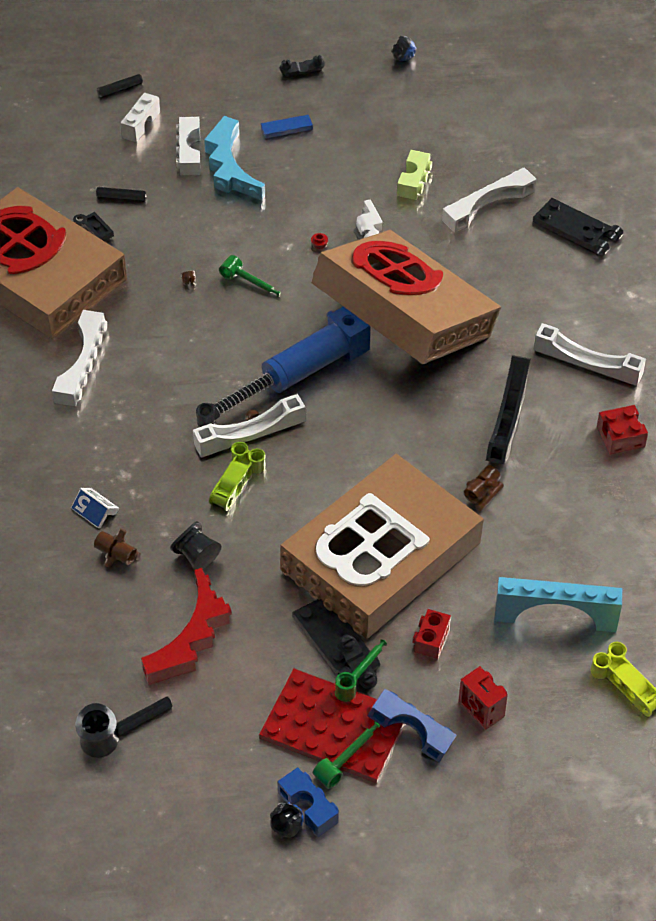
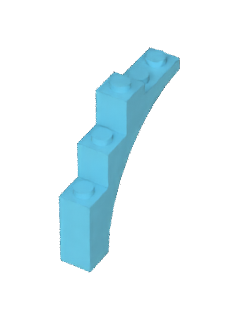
M224 116L204 139L205 152L211 154L209 157V169L216 172L213 175L214 188L226 193H230L233 189L253 198L263 200L265 197V184L245 173L232 156V146L239 135V121Z

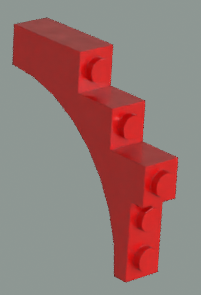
M202 568L194 570L198 598L195 611L187 626L168 645L141 658L142 669L148 685L196 671L195 662H198L196 652L212 648V639L215 638L213 629L230 624L229 616L232 615L229 603L225 604L223 597L217 598L215 590L211 591L209 575H205Z

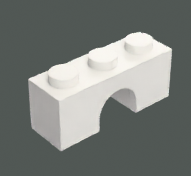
M143 93L121 121L122 138L138 142L144 134L145 121L153 122L160 113L159 97Z

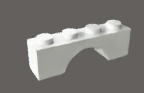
M179 117V124H176V134H179L176 135V145L179 146L176 147V156L179 157L176 159V167L180 169V176L201 175L200 151L189 147L194 142L200 141L199 117Z

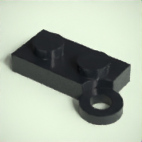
M96 212L87 216L77 214L73 218L74 223L79 226L84 225L87 231L103 241L114 237V231Z

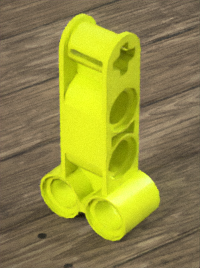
M621 642L611 643L607 654L600 652L594 655L590 669L592 676L597 679L607 677L645 716L650 717L652 712L656 710V688L625 658L626 646Z

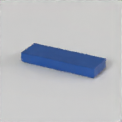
M308 114L261 123V130L266 139L313 130V124Z

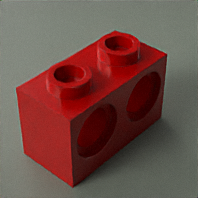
M427 609L425 616L422 615L420 618L419 632H415L412 643L415 644V653L436 659L439 658L450 628L451 615Z

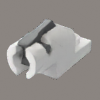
M371 199L364 201L362 215L357 217L354 234L359 240L383 232V222Z

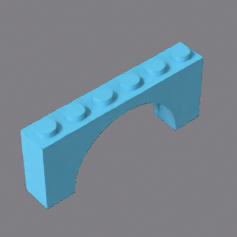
M499 577L494 621L515 623L518 615L528 608L543 604H562L578 608L587 613L594 620L596 631L616 633L622 608V588Z

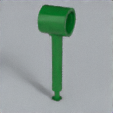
M230 255L219 267V273L227 280H232L238 275L269 293H275L276 297L281 294L280 290L276 291L273 286L242 270L243 263L235 255Z
M380 640L381 643L370 651L352 674L343 672L337 675L335 679V696L337 699L347 702L355 697L357 679L380 654L382 647L387 645L385 640Z
M374 722L375 724L370 729L367 728L334 762L325 758L315 766L312 772L313 775L327 789H331L339 783L343 776L339 768L373 735L372 732L377 727L380 728L377 722Z

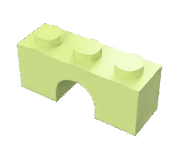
M415 150L410 151L406 161V173H401L397 183V196L417 200L418 195L422 194L423 182L427 181L428 171H431L432 168L429 153Z

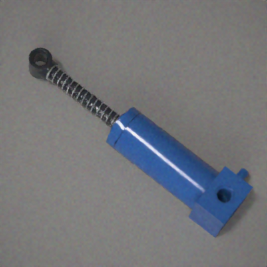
M344 306L334 312L329 311L327 313V326L263 362L261 366L262 377L255 379L254 382L251 381L248 386H243L244 388H239L236 393L227 395L224 400L215 402L217 404L202 403L196 408L197 425L202 427L208 424H215L216 420L220 418L221 413H225L226 410L229 411L230 408L233 409V406H237L238 403L241 404L242 401L245 402V399H249L250 396L253 397L254 394L257 395V392H261L262 389L265 390L269 385L274 391L281 393L342 356H345L349 361L354 360L370 350L371 326Z

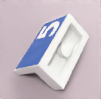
M80 488L71 506L72 510L97 528L102 527L107 515H116L119 510L116 505L92 488Z

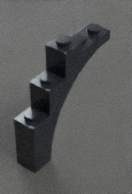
M516 355L511 357L503 399L496 425L488 444L485 461L505 464L509 458L518 417L522 410L531 358Z

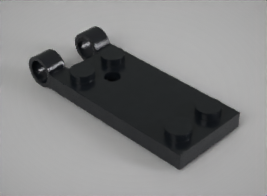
M551 198L533 216L534 223L595 252L598 256H604L610 249L609 244L602 240L604 236L609 237L612 241H618L624 234L620 226H610L554 198Z
M317 599L293 611L292 617L336 676L343 672L352 674L343 653L338 648L339 640L343 635L354 636L365 657L370 653V650L350 624L342 622L338 614L333 610L329 611L326 609L322 599ZM378 657L370 664L373 670L380 667Z

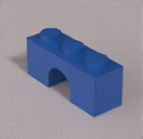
M297 767L277 781L278 793L287 803L290 802L294 805L305 801L312 805L304 812V822L317 837H320L338 824L339 810L337 806L326 799L320 787H315L306 772L303 773Z

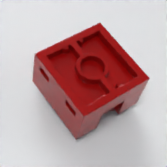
M635 405L599 412L597 429L609 455L646 446L648 431L645 425L638 421L639 413Z
M479 666L461 679L458 702L487 730L505 717L508 694L502 685L497 686L493 682V677L488 671H484Z

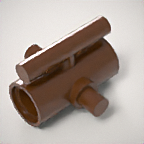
M487 465L476 479L467 482V488L463 491L464 496L471 503H478L475 506L478 511L481 512L504 487L503 483L498 481L501 477L500 472L494 466Z
M120 528L114 537L104 531L97 535L94 541V548L106 553L105 566L111 568L114 561L117 560L130 565L134 559L138 560L141 553L136 548L125 543L126 530Z

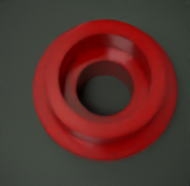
M316 233L311 237V243L314 248L323 249L328 244V237L323 233Z

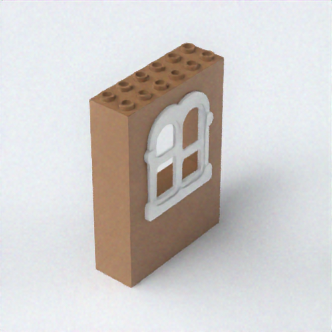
M396 453L280 545V569L284 575L291 577L299 587L307 590L314 599H322L326 609L329 611L333 610L338 614L342 622H348L357 634L368 639L481 543L484 518ZM365 513L382 527L375 533H369L355 522L356 519ZM345 528H351L364 539V542L347 555H335L328 547L329 542ZM388 532L406 545L392 558L385 557L373 547V544ZM367 552L379 561L382 566L371 574L363 575L357 573L353 569L352 564L359 555Z

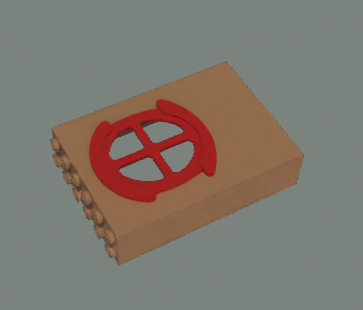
M15 188L0 200V231L11 238L8 243L0 248V305L52 340L79 319L83 310H90L127 280L125 255L21 188ZM16 219L32 222L30 226L18 234L7 228ZM38 228H42L47 235V244L41 249L25 240L28 235ZM17 244H21L34 253L32 257L24 259L3 256Z
M392 230L321 252L318 256V263L313 272L311 282L422 364L490 337L501 310V306ZM381 262L387 268L375 270L371 265ZM396 273L411 284L396 282L385 276Z

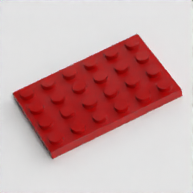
M293 668L259 734V739L319 762L325 758L334 762L367 728L370 729L375 724V721L369 718L368 714L377 699L356 691V695L351 701H340L335 696V683ZM395 723L386 728L380 725V728L377 727L372 732L373 735L339 769L377 784L405 724Z

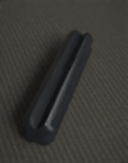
M140 74L98 87L97 94L99 97H103L143 83V78Z
M97 187L96 196L102 198L145 201L147 197L146 191L106 187Z
M168 696L117 722V733L122 735L172 708V701Z

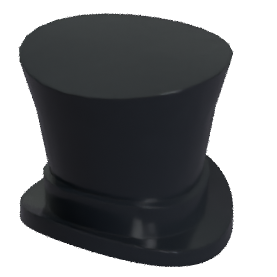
M198 521L189 526L170 546L171 551L174 553L184 554L194 570L199 568L205 569L216 559L222 548L219 542L203 534L202 526Z
M99 703L85 706L78 714L75 723L82 750L91 757L102 758L111 754L117 747V721L114 713L107 706Z

